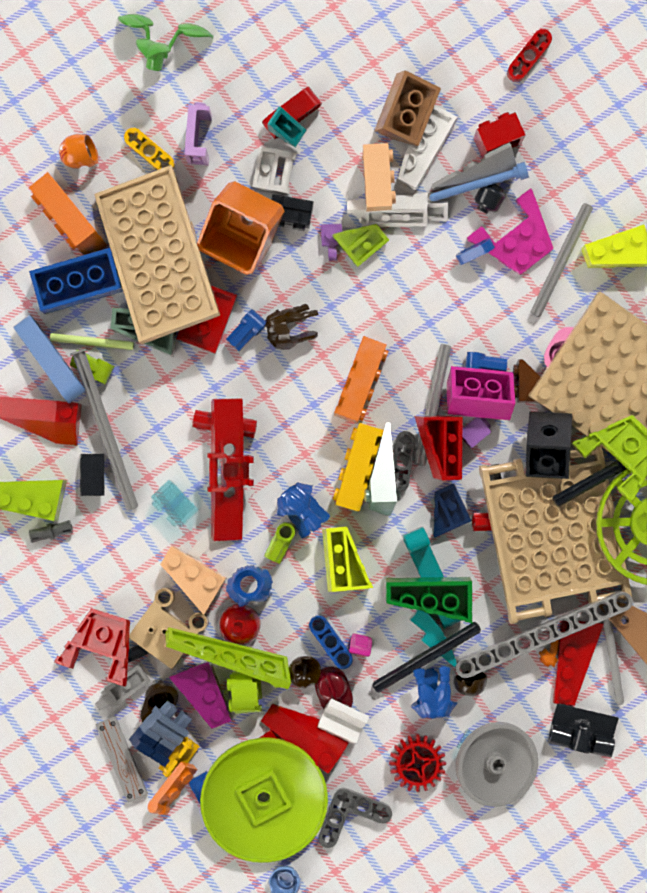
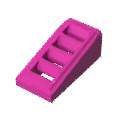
M353 633L349 644V652L369 657L371 654L372 638Z

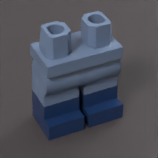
M169 701L161 708L155 706L152 710L153 713L143 721L129 738V741L136 750L164 767L169 763L168 757L190 733L187 727L192 721L190 715L184 711H181L174 718L173 715L178 709Z

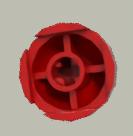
M238 604L229 606L222 613L219 620V630L222 637L227 642L239 645L251 643L258 636L261 628V620L258 613L248 605L239 607Z

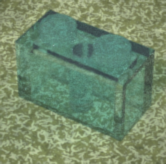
M168 480L151 496L154 500L152 502L153 506L159 512L164 510L168 514L166 519L174 527L177 525L183 527L199 511L198 507L171 480Z

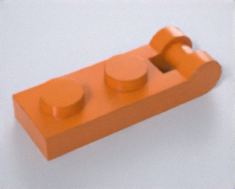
M181 761L148 803V811L150 813L167 815L172 802L179 797L182 789L192 780L193 775L198 769L193 764Z

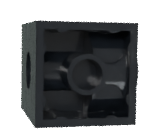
M529 411L526 477L569 479L572 413Z

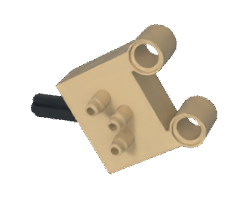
M164 587L155 593V600L129 634V638L138 645L129 649L128 663L147 654H152L169 668L173 669L184 653L166 647L165 633L167 628L170 627L199 634L209 624L208 616L206 614L203 615L202 612L194 613L189 619L188 626L163 607L171 605L175 600L174 591ZM166 591L170 594V601L168 603H163L160 600L161 592ZM196 616L204 619L203 627L198 628L194 625L193 620Z

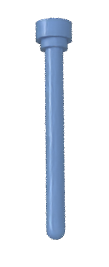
M525 162L516 164L517 166L513 167V170L432 193L429 198L434 202L515 177L516 179L524 180L529 178Z

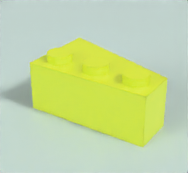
M643 224L585 244L581 250L587 267H647V231L645 225Z
M348 528L322 529L328 592L373 588Z

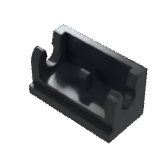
M80 454V496H105L104 454Z

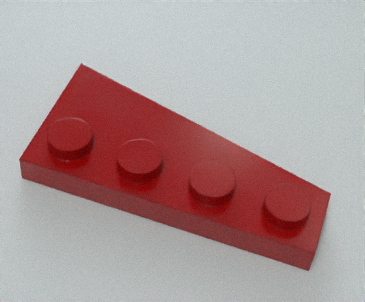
M561 621V632H564L568 629L569 625L567 621ZM596 623L559 639L553 703L576 704L604 623Z

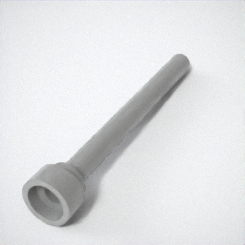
M598 606L597 613L599 615L606 614L608 610L607 606H603L605 613ZM606 619L603 620L615 700L618 705H622L624 703L613 627L612 622Z

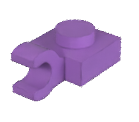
M342 224L321 225L322 247H328L329 261L337 260L336 246L340 245L332 235L342 232Z

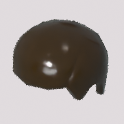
M300 656L294 659L289 665L291 683L298 688L305 689L307 686L316 685L321 676V666L318 660L308 656Z
M481 672L469 678H462L456 675L453 680L455 689L462 695L477 696L486 687L487 674Z

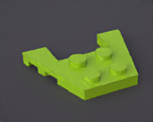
M633 415L572 443V446L585 459L602 444L632 473L617 489L630 503L634 501L647 476V428Z

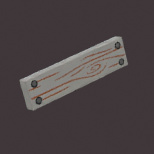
M113 716L95 724L127 802L129 803L147 795V789L117 717Z

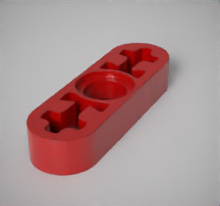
M540 29L536 31L509 65L507 76L511 81H522L550 46L552 35L548 30ZM544 35L546 37L545 41L547 43L542 42L539 48L535 47V45L539 41V37H543ZM528 50L533 51L535 59L532 61L526 60L524 52ZM522 62L524 64L520 71L522 75H513L514 70L512 68L517 69Z

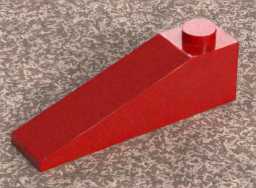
M272 704L260 720L282 739L293 743L307 752L314 760L315 765L328 774L349 744L348 741L318 728L320 719L276 704Z

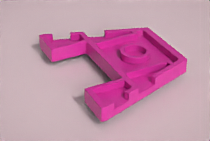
M531 188L515 200L528 218L495 243L482 226L467 237V240L472 244H477L490 238L495 248L487 254L495 257L499 262L519 275L523 274L554 249Z

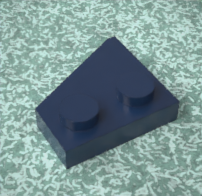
M455 483L435 491L434 538L472 521Z

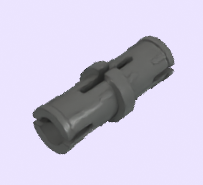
M67 520L57 524L49 523L45 527L29 530L31 542L34 543L49 538L53 540L57 536L73 533L71 521Z

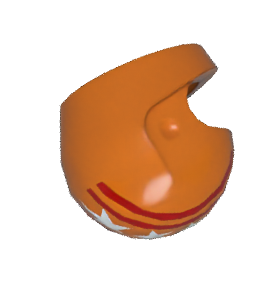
M87 134L70 135L60 144V159L70 168L92 167L99 161L96 146ZM86 146L88 147V149H89V151H90L91 157H90L89 154H88V151H87V149H86Z

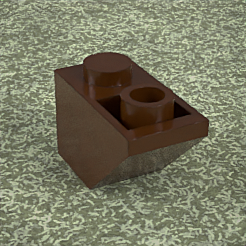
M519 359L517 365H513V377H517V385H514L517 403H537L528 395L540 379V376L523 359Z

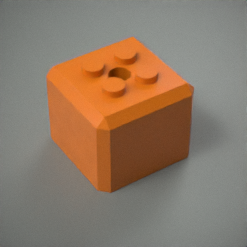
M236 181L230 182L212 202L197 241V246L206 255L246 275L252 274L268 253L285 211L281 204Z

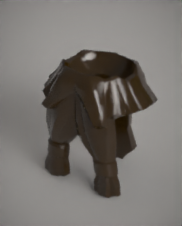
M307 304L282 311L277 309L266 317L267 339L276 349L289 350L299 343L317 338L318 332L305 331L301 334L290 336L287 324L319 315L318 310L306 311L309 310Z

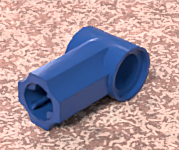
M251 309L241 319L239 326L226 340L240 352L254 336H257L265 328L266 322L255 310Z
M467 352L465 368L506 372L508 359L486 356V354L479 352Z

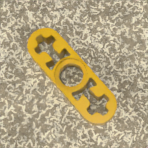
M137 128L126 130L124 134L126 144L156 170L162 169L161 163L157 160L159 153H162L160 158L164 162L169 160V165L175 168L173 158ZM131 134H138L137 138L140 142H142V145L139 146V144L134 140L130 142L131 139L129 136ZM147 146L155 148L153 156L148 157L144 155V149Z

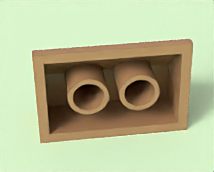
M406 70L396 73L374 131L390 139L419 146L441 88Z

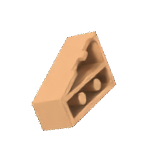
M388 143L363 145L362 159L364 164L366 212L392 210V204H396L395 191H391V183H395L394 170H390V162H393V149L389 150Z
M175 546L170 547L160 564L203 615L206 614L227 577Z

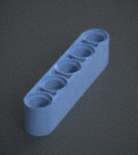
M28 315L13 327L69 404L86 391L31 315Z

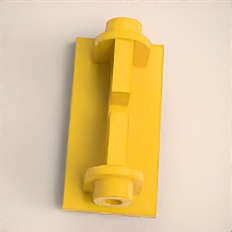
M184 737L181 744L168 757L170 761L166 767L160 765L158 769L168 778L181 761L188 763L200 746L190 738Z

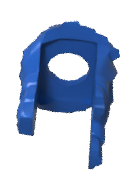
M297 482L277 498V515H288L303 539L311 531L318 530L321 527V523H325L330 518V515L311 496L313 485Z
M247 565L237 568L232 577L228 579L226 592L234 602L238 603L239 607H243L251 601L265 602L272 595L270 589H272L273 581L267 569ZM246 576H252L257 581V588L252 593H245L241 589V581Z
M441 666L438 668L440 674L439 685L437 684L438 672L434 668L413 670L418 685L419 698L411 705V708L421 718L449 717L457 705V702H453L450 699V667Z

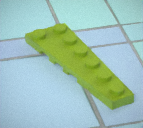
M170 627L167 628L165 637L166 647L268 682L275 688L289 689L291 685L287 656Z

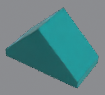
M282 107L277 108L267 124L269 132L295 148L307 131Z

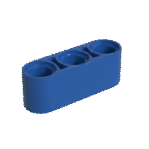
M313 616L309 622V628L338 668H349L353 662L349 649L324 616ZM314 620H323L325 623L322 630L314 629L312 626ZM328 636L336 638L337 644L334 647H328L325 644V639ZM341 653L347 654L349 656L348 663L340 664L337 661L338 655Z

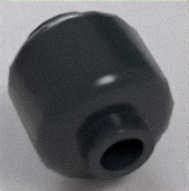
M497 184L480 188L474 198L478 204L477 209L486 214L489 211L497 212L505 200L504 189Z

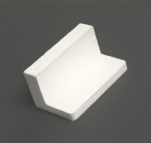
M330 699L324 708L318 728L352 744H356L362 728L367 724L369 716Z

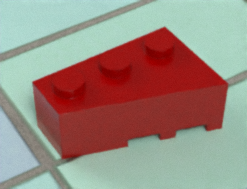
M454 415L414 416L433 478L442 481L462 480L463 417Z

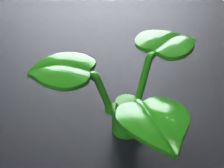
M139 14L118 16V20L124 25L133 28H143L146 31V39H137L136 45L147 58L146 68L153 71L162 70L164 58H168V53L180 34L189 37H211L212 39L214 37L208 30L199 25L183 23L178 25V30L169 45L150 40L148 26H153L154 23L148 17Z

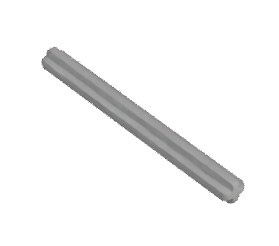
M583 203L530 311L532 315L537 317L542 315L593 210L591 205Z
M441 344L439 348L425 416L437 415L451 346ZM420 437L414 463L418 466H425L427 456Z

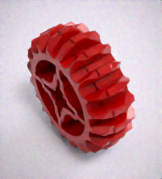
M419 734L415 736L416 741H412L411 735H408L409 742L405 743L401 739L402 747L394 746L398 753L391 752L390 754L392 758L396 759L389 761V765L396 766L390 772L391 774L398 773L394 780L399 781L402 779L400 782L401 787L408 783V791L412 790L413 785L416 792H420V786H423L424 790L428 791L426 784L430 783L434 788L436 785L433 779L435 778L440 782L442 779L437 774H445V770L440 768V766L446 765V761L440 760L445 757V753H437L441 750V746L433 747L436 742L434 739L427 743V735H424L422 741H420ZM416 747L427 748L433 755L422 756L417 752ZM410 749V760L400 765L403 754ZM414 754H416L417 758H419L420 761L423 760V762L420 763L421 773L419 772V769L416 768V765L414 767L412 766V764L415 763ZM435 761L433 771L425 777V767ZM403 771H415L419 779H411Z

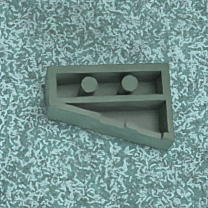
M112 307L110 328L114 332L139 342L129 309ZM176 332L144 343V345L174 357Z

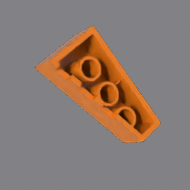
M49 172L28 187L33 193L30 197L38 206L42 204L45 207L42 211L49 220L54 219L57 222L54 226L61 235L65 233L69 237L66 241L73 250L78 248L83 255L100 251L107 246L105 241Z
M363 336L345 387L342 390L338 406H336L334 416L358 424L359 420L363 421L367 411L363 407L366 400L371 401L374 389H371L373 381L378 382L382 371L378 367L381 361L385 363L389 352L385 350L387 344Z

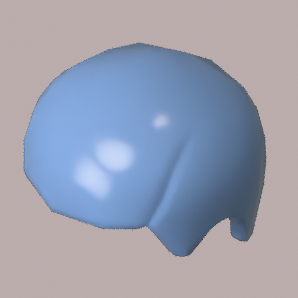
M280 866L273 870L268 883L271 893H298L301 880L294 868Z

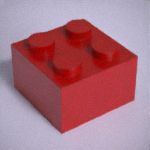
M509 112L503 113L497 117L498 120L490 122L488 120L478 125L479 128H477L473 139L482 159L485 157V154L509 142L512 148L522 144L526 134L516 112L509 114Z

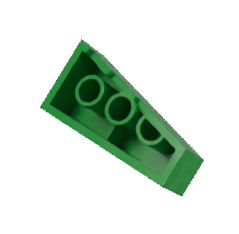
M470 577L385 578V599L387 604L472 623V580Z

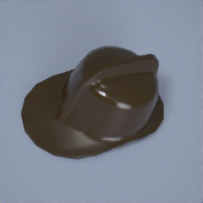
M159 680L158 683L151 685L146 690L145 701L140 715L142 723L153 713L152 710L155 706L161 708L167 701L176 706L179 695L174 687L168 686L162 680Z

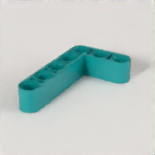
M419 527L403 534L402 538L420 577H444L430 547L431 542L424 527ZM438 615L444 629L462 621Z

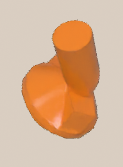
M559 640L550 643L549 651L544 648L539 652L541 656L539 660L547 667L550 665L556 666L558 659L555 656L558 652Z

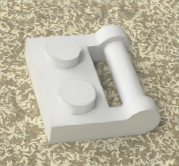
M259 147L252 188L289 195V181L293 161L296 160V153ZM279 158L285 159L281 184L274 185Z

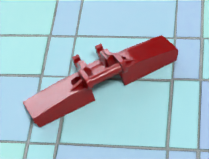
M242 398L212 399L211 453H207V458H209V486L207 487V492H211V537L213 541L242 540L243 485L254 486V479L249 478V463H254V456L243 455ZM227 444L234 446V452L231 455L224 453V447ZM218 458H221L220 485H218ZM233 487V495L225 497L224 492Z

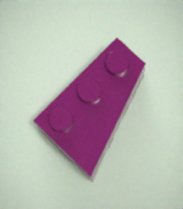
M205 661L172 674L169 677L211 729L233 720L211 662Z

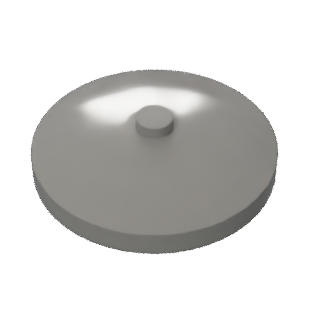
M492 722L475 729L462 743L456 758V775L461 788L471 799L489 807L505 806L517 801L532 786L538 771V753L534 742L519 727L506 722Z

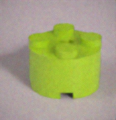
M232 671V674L227 678V689L232 694L231 699H229L230 712H235V714L261 712L262 705L258 703V699H262L261 680Z

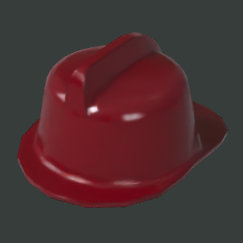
M333 666L321 669V676L315 685V690L323 710L330 699L351 708L353 695L344 672Z

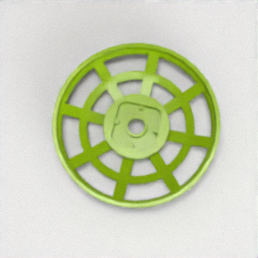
M626 469L611 482L601 498L596 520L597 536L606 559L618 572L635 582L647 585V578L634 575L621 566L628 556L638 563L647 565V558L640 557L632 552L640 542L647 545V498L640 501L636 496L631 503L634 509L630 518H619L621 509L627 500L622 495L615 507L613 518H602L603 509L611 491L615 486L618 488L624 482L622 479L631 473ZM647 479L644 480L641 488L647 486ZM619 526H630L634 535L627 545L621 537ZM602 527H613L615 539L622 549L615 559L605 544Z

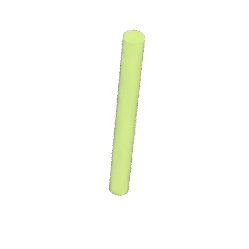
M56 333L50 334V341L127 350H133L134 342Z

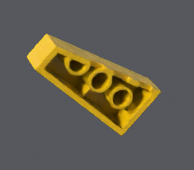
M359 423L358 428H353L350 440L354 442L352 449L347 448L344 460H347L348 463L346 469L342 468L338 480H341L342 484L340 489H335L333 500L336 501L335 505L360 512L364 491L367 489L383 429Z

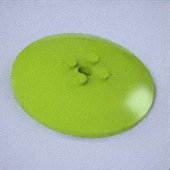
M276 738L250 739L226 750L210 767L201 789V814L205 827L212 839L229 854L250 862H275L298 853L317 835L327 812V786L320 768L315 765L314 760L300 747ZM262 792L270 795L269 799L265 802L258 800V795Z

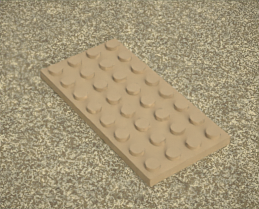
M172 165L94 194L140 344L220 316Z

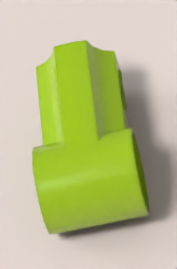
M85 353L94 380L106 385L115 366ZM72 356L69 365L77 369L74 357Z
M283 522L277 527L264 557L278 564L281 563L296 533L293 524ZM281 527H290L292 530L291 536L283 537L280 534Z

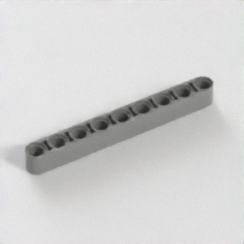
M623 591L605 596L595 602L460 658L457 661L456 671L462 678L472 677L625 612L632 606V597ZM621 595L627 598V603L623 607H619L616 603L617 598ZM600 604H606L608 608L604 615L597 613V607ZM581 612H586L588 615V620L585 623L577 621V616ZM562 620L567 621L569 625L568 629L564 632L559 631L557 628L558 623ZM541 629L549 631V636L545 640L538 638V632ZM522 637H527L530 641L529 646L526 648L518 646V641ZM506 645L510 648L509 655H499L498 651L501 646ZM482 654H488L491 657V661L486 665L479 662V657ZM461 663H470L472 666L471 670L468 673L461 672L459 669Z

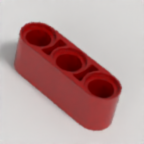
M306 87L280 107L300 123L316 111L322 103L312 89ZM273 111L271 114H269V115L262 121V124L264 125V127H265L267 130H268V125H267V124H268V122L270 121V119L272 118V116H273V114L275 113V111ZM269 132L274 139L279 138L273 133Z

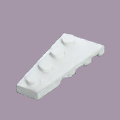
M434 105L419 146L408 145L398 176L400 182L415 190L418 189L457 122V116Z

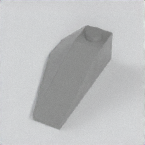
M510 142L485 154L481 162L473 161L467 164L462 169L463 172L455 171L434 182L431 186L432 191L449 189L513 170L517 163ZM512 179L505 180L503 182L506 183L511 181Z

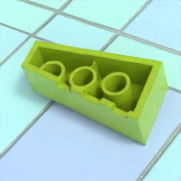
M67 480L0 482V510L58 521Z

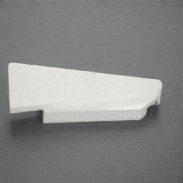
M435 192L396 196V204H392V210L366 212V199L347 201V213H352L357 217L363 226L377 224L379 227L427 226V219L448 221V198L433 202L429 197Z

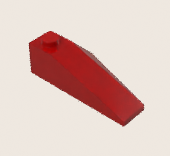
M0 396V419L56 444L78 446L82 404Z

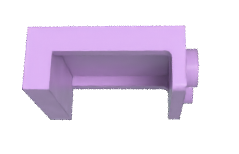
M195 102L194 105H188L184 155L188 164L209 165L207 149L198 147L200 120L212 121V113L210 107L206 106L205 103Z

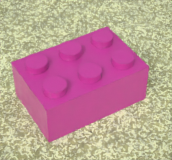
M451 366L447 379V411L449 415L500 420L511 419L515 407L513 372Z

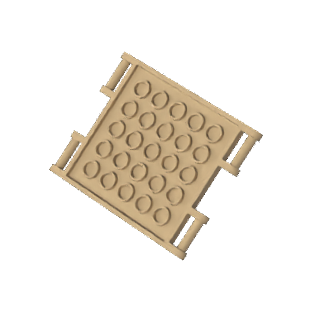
M601 446L597 447L589 455H594L596 461L570 465L569 479L526 477L520 458L514 459L513 462L489 467L486 465L479 466V474L482 479L510 624L543 615L544 617L552 616L550 599L587 592L589 604L615 593L597 596L596 590L621 585V591L628 593L632 597L629 579L618 572L606 559L597 536V511L601 498L609 486V480L560 507L556 506L552 499L554 495L606 467ZM577 450L570 452V459L583 457ZM513 470L516 472L515 477L490 481L489 475ZM611 493L606 500L602 518H613L615 509ZM602 527L605 544L615 559L622 549L615 539L613 527ZM624 561L621 566H622L625 570H627V569H626V564H625V561ZM621 595L617 598V600H627L626 596ZM542 602V607L516 612V606Z

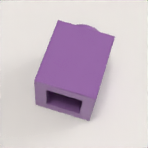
M476 417L463 428L462 440L470 449L491 433L489 430L491 425L485 418L480 419Z

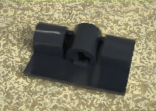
M557 704L551 723L548 743L582 753H592L611 758L615 747V739L613 738L619 718Z

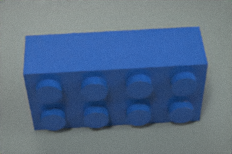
M110 248L29 271L38 305L43 314L124 292Z

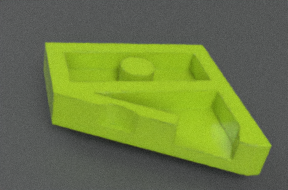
M377 224L354 228L332 235L357 267L389 241Z

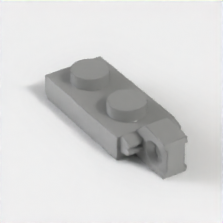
M140 664L127 672L126 687L115 683L110 684L101 692L104 697L97 701L95 705L99 710L108 704L111 708L117 706L151 682Z

